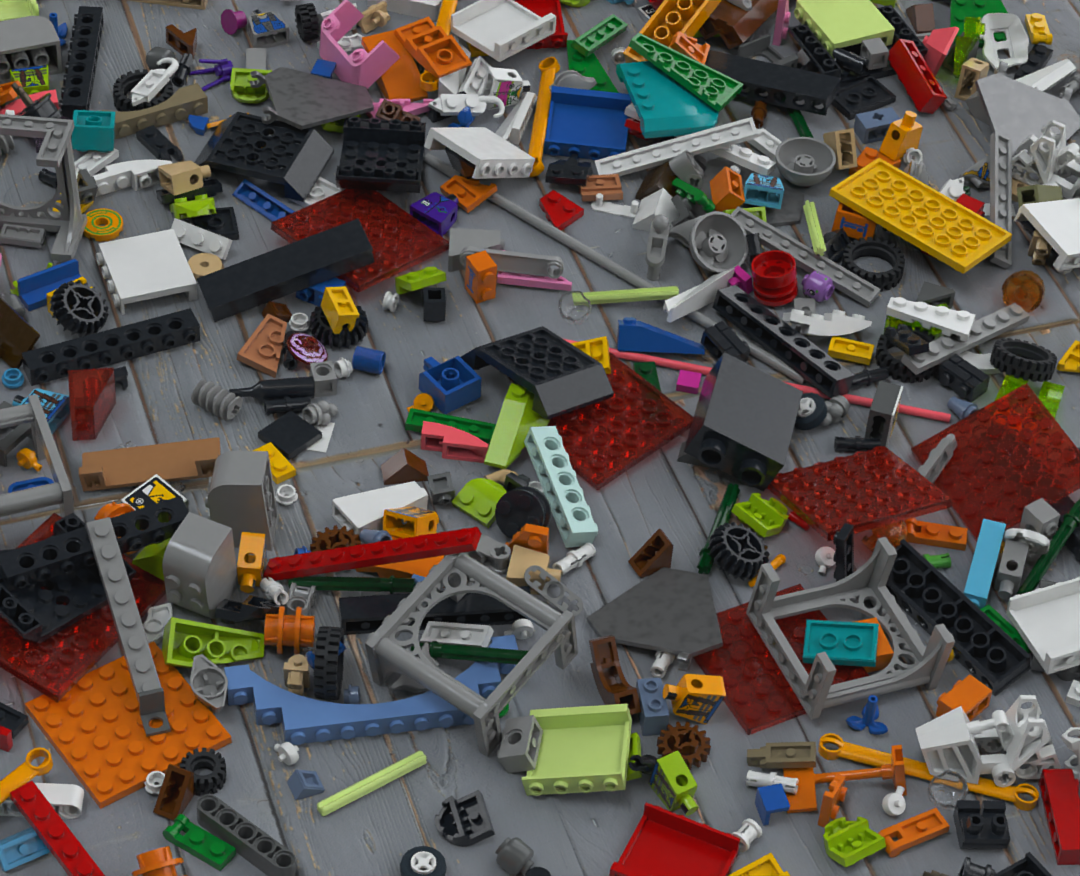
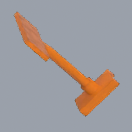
M902 745L892 746L891 764L881 765L880 768L815 774L813 767L783 768L784 777L799 779V783L796 784L798 785L796 794L785 792L790 804L787 813L817 811L815 785L832 782L836 774L846 776L845 781L881 777L883 780L893 779L895 791L897 786H902L905 788L902 796L907 795Z

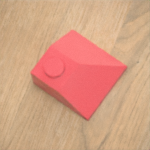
M960 28L934 29L930 36H925L922 43L928 51L923 58L934 76L939 71Z

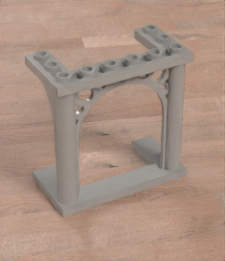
M0 114V135L44 138L36 158L37 166L54 167L57 177L55 194L41 205L19 207L0 201V227H3L5 223L58 232L50 253L51 260L70 261L74 259L88 221L87 214L81 213L71 142V135L75 127L74 120ZM48 207H54L60 212L49 211Z
M35 394L28 396L29 403L0 409V429L31 422L32 442L38 460L47 459L55 483L1 494L0 517L58 504L60 506L61 519L74 513L72 488L39 397Z
M887 537L878 538L871 558L849 576L828 585L776 597L780 578L770 563L761 564L746 614L811 720L819 718L822 709L866 699L870 695L879 696L923 684L928 691L937 688L955 640L945 625L939 624L935 625L927 647L924 646L917 631L913 629L906 614L900 609L895 597L886 587L897 556L896 549L890 544ZM869 599L874 608L865 607L863 602ZM841 607L852 609L870 618H877L880 626L890 638L894 654L888 666L874 675L831 685L836 668L826 652L816 654L810 674L808 675L775 620L824 608ZM898 657H906L911 665L901 662Z
M467 552L444 555L439 564L434 565L430 569L426 578L415 585L413 592L407 598L400 601L397 609L391 615L385 617L382 625L375 632H372L365 642L373 682L382 686L394 672H397L415 680L474 719L479 752L486 757L502 741L499 713L554 652L556 666L562 670L578 654L575 618L572 612L566 609L562 614L468 556ZM443 587L445 588L442 593H438ZM466 593L488 595L546 630L545 634L487 699L433 665L420 648L419 629L424 617L431 608L448 597L458 603ZM413 620L415 621L412 626H408ZM402 632H409L413 635L411 639L406 641L396 639ZM411 646L415 647L412 652L408 649Z

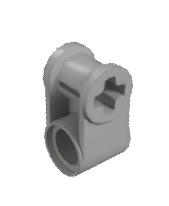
M685 150L669 161L671 170L682 181L698 189L702 188L704 171L689 151Z
M481 534L476 551L467 552L468 556L499 575L506 574L510 563V547L487 535Z
M292 582L287 602V615H296V608L302 607V615L309 616L315 602L316 586L309 588L297 586L296 583Z

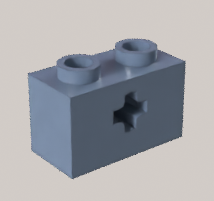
M892 107L859 113L855 116L854 132L863 144L882 141L890 124L900 120Z
M661 677L637 679L636 688L641 708L638 717L642 735H660L661 730H667L670 716L666 699L662 695L663 684Z

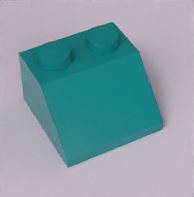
M74 110L73 120L75 127L72 132V149H77L80 152L97 150L102 153L114 151L116 112Z

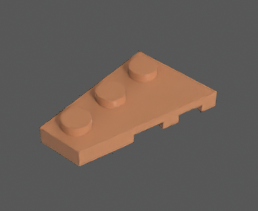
M267 314L238 352L236 360L276 378L287 322Z

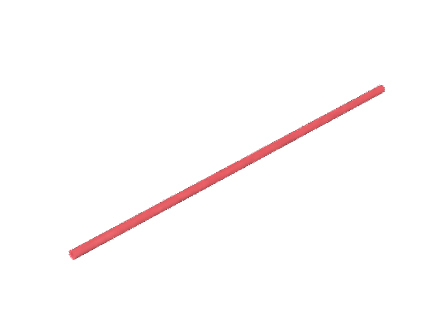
M564 339V340H566V341L569 342V343L578 342V341H573V340ZM609 348L610 357L635 362H655L656 366L702 373V375H708L712 367ZM785 382L803 391L802 394L814 393L818 394L821 398L831 399L818 388ZM851 394L841 395L851 404L871 407L873 402L871 398ZM900 404L898 413L948 423L951 414L902 404Z

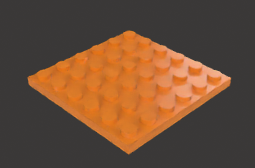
M154 641L149 643V648L161 687L164 690L165 712L171 728L170 732L146 736L139 714V703L124 656L25 703L26 712L100 809L145 787L144 782L149 773L161 771L166 774L169 764L180 767L182 758H186L188 752L193 755V749L198 748L199 752H202V748H206L207 752L210 749L216 751L232 743L231 735L209 708L196 698L191 686L174 666L165 664L163 653ZM153 719L148 725L152 728H159L163 725V722L159 719Z

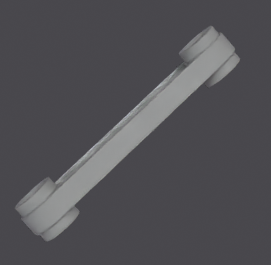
M473 246L464 247L460 253V262L465 268V256L486 250L496 263L497 271L544 276L553 279L560 277L564 271V263L558 256L494 250ZM555 265L559 268L552 269L550 266Z

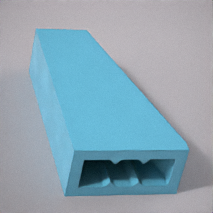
M984 518L964 590V595L979 609L986 605L1006 527L1004 523Z

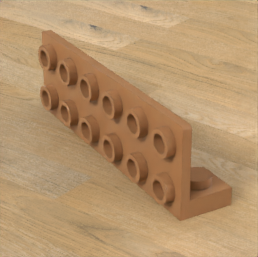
M215 437L85 452L82 454V467H79V478L83 492L142 485L155 474L168 482L212 477L215 461L221 455L220 438Z

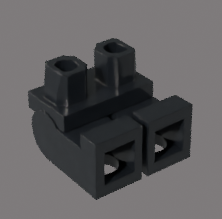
M957 800L953 817L960 848L1007 849L1010 842V834L1005 816V801L983 800L980 806V800Z

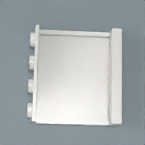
M479 0L451 15V32L498 62L552 35L556 31V16L550 13L541 18L514 0Z
M486 127L430 128L424 147L429 150H445L448 147L476 165L472 176L474 179L529 177L535 162V158Z
M1080 198L1023 204L1018 209L1014 221L1029 220L1059 254L1053 266L1057 270L1080 268Z
M174 229L98 244L99 252L96 253L97 263L102 265V275L104 279H107L108 291L113 293L114 306L119 307L122 315L125 314L124 304L185 292L189 301L197 300V282Z
M1080 576L1009 598L1006 615L1047 675L1080 665Z

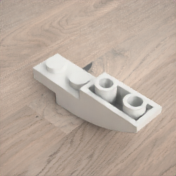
M148 159L105 166V172L93 175L98 186L96 197L130 186L137 191L160 184L158 166L172 164V162Z
M792 309L791 312L783 313L782 318L784 322L801 325L800 334L809 336L851 334L863 330L872 324V321L865 320L863 315L852 314V317L846 316L845 311L841 310L824 313V316L819 314L806 316L804 311Z

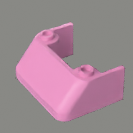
M344 0L321 24L319 55L323 60L336 62L334 73L341 81L364 86L368 89L400 56L383 40L369 53L359 48L348 56L337 42L364 15L349 0Z

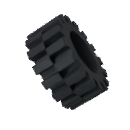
M314 4L296 5L295 22L297 23L296 27L298 34H300V39L318 38L320 33L319 19L317 18Z
M197 748L193 749V755L188 752L186 758H182L180 767L193 773L201 768H208L213 771L208 775H197L194 773V790L197 796H200L201 792H205V795H207L209 791L215 794L217 793V787L220 790L223 788V783L226 782V764L221 753L217 752L215 754L214 749H210L207 752L206 748H202V752H199Z

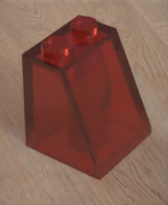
M114 368L68 370L73 441L96 439L116 404Z

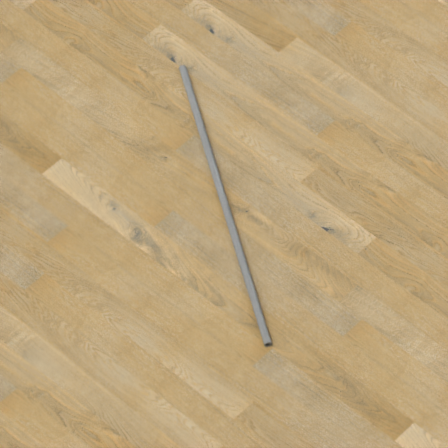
M430 153L425 155V163L451 178L454 175L460 176V173L449 164ZM495 192L487 198L637 288L656 287ZM697 310L685 315L706 329L717 324L716 321ZM736 334L742 341L747 342L750 348V355L799 384H806L807 380L780 359Z

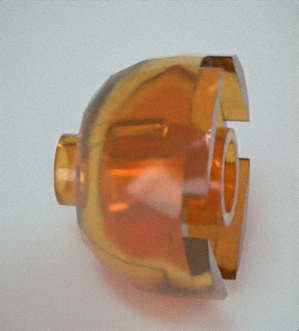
M1016 271L1007 277L1002 285L1004 303L1007 306L1016 303L1028 313L1038 308L1045 297L1044 282L1033 271Z
M895 511L893 516L890 514L871 529L873 534L870 537L865 535L861 541L872 553L878 538L887 537L890 544L896 548L900 545V541L902 539L906 540L908 536L906 523Z

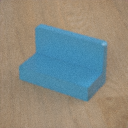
M30 827L0 840V866L2 871L6 872L49 853L50 850L35 830Z

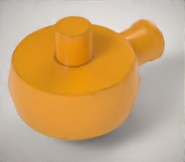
M427 393L418 394L413 401V405L407 407V410L409 412L410 408L431 412L434 408V399Z
M23 448L16 454L17 463L20 467L22 466L25 469L34 468L37 472L42 469V465L37 462L35 451Z

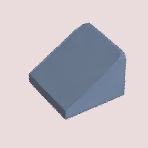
M295 769L287 781L295 800L317 795L325 790L316 771Z

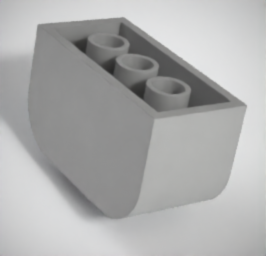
M27 16L0 21V84L11 82V69L48 65L49 75L62 73L60 40L50 20L41 16Z
M228 451L219 455L214 464L212 477H209V493L205 495V507L209 508L208 519L232 528L234 548L240 547L241 533L250 532L265 534L266 550L272 551L278 522V511L268 451Z
M191 512L187 514L170 539L163 557L162 568L168 602L208 618H216L214 616L217 606L224 599L229 600L238 588L232 528Z

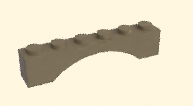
M198 83L179 88L169 99L156 106L138 111H114L116 112L115 139L136 134L137 131L152 125L157 128L188 119L189 115L198 116L208 113L207 96Z

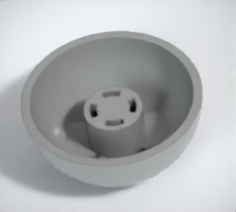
M794 137L779 144L776 149L775 159L779 172L787 181L798 186L807 187L821 183L831 174L835 166L836 155L829 145L818 139Z
M719 211L709 212L700 217L691 229L689 235L691 255L698 265L713 273H721L738 265L741 266L748 254L746 231L742 224L730 214Z

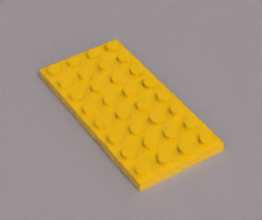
M881 158L874 160L830 189L829 196L838 202L845 204L962 274L1010 242L1012 238L1010 232Z

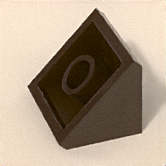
M669 161L647 172L635 195V199L642 200L662 188L672 198L677 195L675 193L677 189L671 183L676 177H679L671 170Z

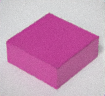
M680 370L676 391L698 394L702 373Z

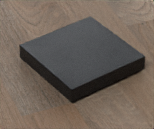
M233 207L216 208L217 214L192 217L193 225L231 240H239V231Z
M289 411L260 430L258 438L266 444L271 442L285 458L290 460L320 440L322 432L293 411Z

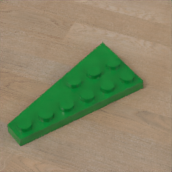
M641 33L636 34L630 41L629 47L717 112H720L743 88V83Z
M567 40L568 70L577 71L585 77H593L597 84L590 90L619 93L594 52L585 57L571 46L574 40Z

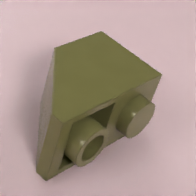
M1036 184L1017 188L1019 208L1023 204L1063 200L1061 186Z

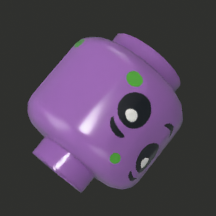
M813 271L810 275L806 274L801 283L804 295L814 298L817 302L828 300L834 291L832 279L819 271Z

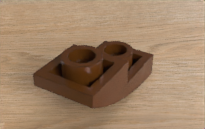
M386 99L383 100L375 115L380 120L398 119L407 122L413 120L421 122L420 117L403 111L402 106Z

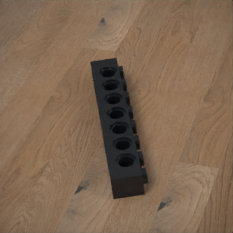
M79 6L78 14H74L68 62H66L65 73L67 75L63 76L62 100H59L63 119L73 120L74 110L90 109L104 25L103 7Z
M737 285L717 290L713 309L829 398L849 393L855 376L852 372Z
M191 308L23 352V370L31 386L198 342L200 341V324Z
M178 496L110 518L121 554L138 551L142 547L159 544L164 540L172 538L189 513L182 497ZM86 526L0 554V575L7 590L22 589L27 585L39 581L43 582L51 577L68 574L73 570L94 565L96 560Z

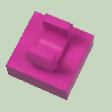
M739 265L736 266L733 277L728 280V283L731 286L737 285L749 294L753 291L752 277Z

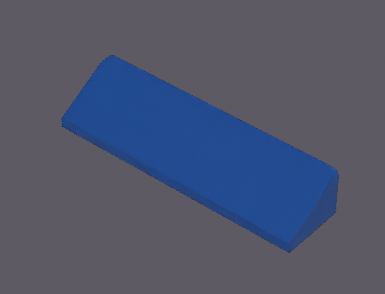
M245 178L232 194L291 235L293 234L294 227H304L308 224L304 217Z

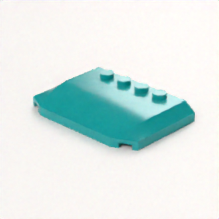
M650 61L620 63L616 65V73L620 82H624L639 116L640 129L645 139L689 135L714 128L717 124L719 113Z

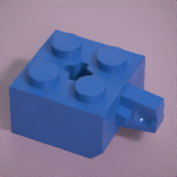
M460 356L453 357L441 364L433 357L424 359L423 368L425 371L419 374V390L422 393L431 395L434 399V405L443 414H447L481 397L482 378Z

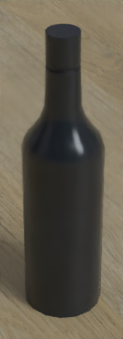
M313 376L261 380L252 387L229 389V393H234L236 397H253L261 402L265 400H279L286 396L290 398L306 396L314 398Z

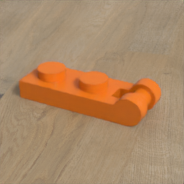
M907 516L903 519L902 539L907 542L965 551L968 528L917 521L912 516Z
M934 808L878 832V834L885 838V851L890 858L899 855L901 851L947 833L950 825L938 809ZM897 837L899 840L894 842L892 838Z

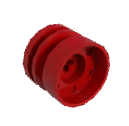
M772 250L763 252L753 259L751 263L754 297L759 303L766 306H781L790 303L796 298L798 294L796 262L791 254Z

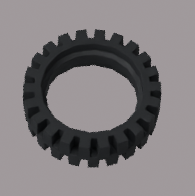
M143 69V72H140V70H135V73H132V71L127 72V75H121V79L118 78L113 85L114 106L120 112L138 111L156 106L173 95L171 80L159 91L162 94L160 97L151 100L149 103L143 102L132 106V99L127 98L125 95L147 75L148 69Z
M863 237L859 238V241H852V244L849 243L844 250L842 267L881 289L880 292H883L884 288L886 291L890 290L891 287L894 288L897 286V283H900L904 272L905 259L899 247L896 248L894 243L889 245L888 240L881 242V238L877 237L876 240H873L872 237H867V240H865ZM865 256L878 257L887 261L893 269L879 273L869 272L858 267L854 260Z
M907 325L908 330H911L926 342L934 341L935 336L933 334L928 335V331L923 330L920 332L919 327H915L914 330L912 326ZM885 331L884 334H881L877 344L875 360L877 366H880L879 368L886 367L888 369L889 376L892 375V379L897 380L901 378V382L904 383L906 379L909 380V383H914L916 379L919 383L923 382V379L928 380L930 376L933 377L939 364L915 375L900 360L894 358L888 352V349L894 347V345L886 337Z
M1001 338V340L995 341L990 364L994 365L993 367L999 369L1000 372H1006V375H1013L1014 378L1019 379L1020 377L1026 381L1030 379L1032 382H1036V380L1043 382L1051 380L1056 367L1057 356L1051 353L1050 350L1045 349V347L1037 346L1035 343L1030 344L1025 340L1022 342L1020 339Z
M319 627L314 660V695L316 699L338 700L340 698L344 670V651L340 655H338L340 641L344 644V630L342 627Z

